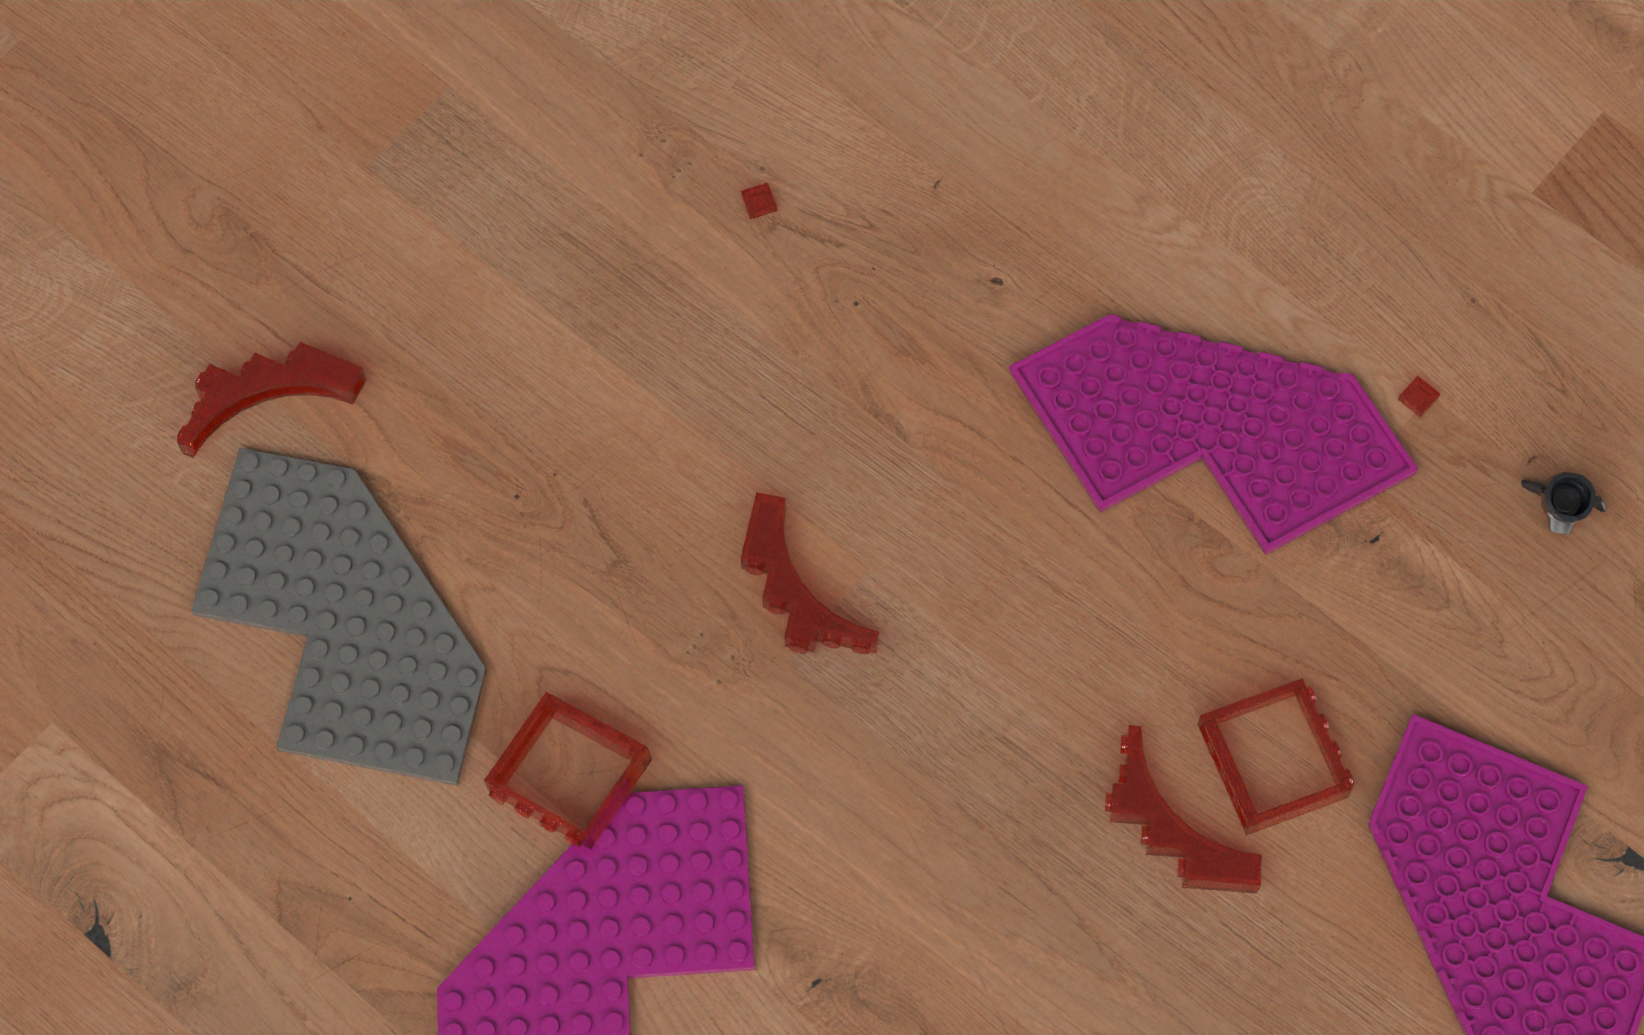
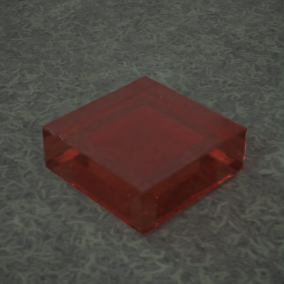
M768 183L741 191V198L749 219L777 211V205Z
M1417 376L1399 395L1398 400L1421 418L1439 399L1441 394Z

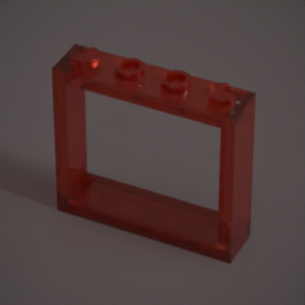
M1303 678L1200 715L1197 726L1246 836L1347 799L1353 790L1354 780L1349 769H1344L1340 761V748L1336 741H1331L1327 733L1329 731L1328 722L1322 713H1318L1315 706V694L1310 686L1306 687ZM1296 696L1336 785L1257 814L1218 724Z
M545 692L484 779V783L489 791V797L497 803L503 805L507 802L514 806V811L526 819H529L531 816L539 820V825L551 833L558 831L565 835L564 838L573 846L580 848L583 845L591 850L653 759L648 747ZM552 718L631 761L584 830L505 786Z

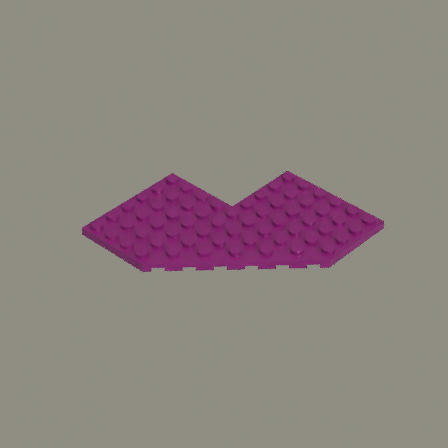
M1112 314L1009 366V373L1100 513L1202 459L1263 553L1267 555L1408 479L1418 471L1415 463L1353 374L1345 372L1338 374L1326 371L1321 366L1304 362L1298 364L1283 360V357L1264 352L1257 354L1242 350L1243 347L1220 341L1217 344L1202 340L1200 336L1180 331L1177 334L1161 330L1162 327L1140 321L1137 324L1121 320L1120 316Z
M1412 714L1367 826L1464 1035H1636L1644 1013V937L1547 896L1588 786Z
M743 785L618 794L437 988L438 1035H631L628 979L754 970Z

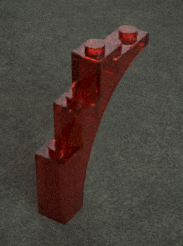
M299 342L295 350L290 351L286 359V366L254 353L251 360L244 363L241 369V377L209 364L205 372H201L197 377L195 389L201 401L195 403L191 419L187 425L182 426L178 433L177 443L182 454L194 458L204 442L223 423L240 412L265 401L287 396L311 395L333 398L353 405L367 381L363 368L302 342Z
M756 492L741 554V569H745L746 572L752 575L768 574L762 596L763 608H767L769 612L774 614L790 613L784 636L785 647L799 654H806L807 651L815 653L817 642H821L822 645L828 648L836 649L841 646L851 648L853 652L858 654L877 653L879 644L878 631L858 626L836 615L819 602L802 583L791 563L785 544L786 498Z
M1129 725L1127 734L1121 735L1120 753L1125 754V765H1119L1118 783H1113L1111 793H1106L1104 811L1110 812V822L1147 825L1141 827L1140 844L1146 845V855L1183 858L1177 861V877L1182 878V888L1257 894L1261 886L1262 855L1237 851L1213 842L1193 830L1178 817L1159 794L1149 774L1142 749L1141 726Z

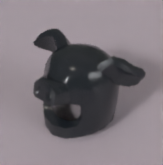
M1562 472L1551 476L1544 484L1530 480L1521 481L1523 488L1541 496V506L1549 517V530L1553 532L1569 534L1573 524L1586 518L1592 511V508L1606 512L1607 508L1602 498L1595 495L1592 483L1583 475L1573 472Z

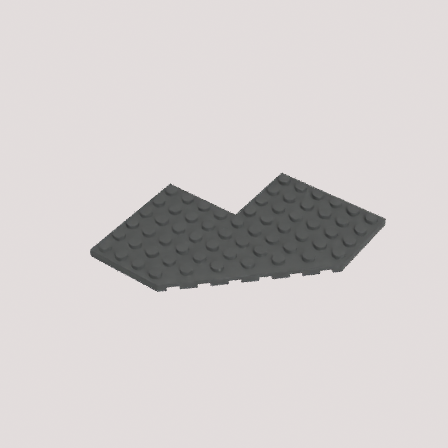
M239 448L191 612L194 616L307 637L276 748L280 752L458 786L487 673L476 652L355 469Z

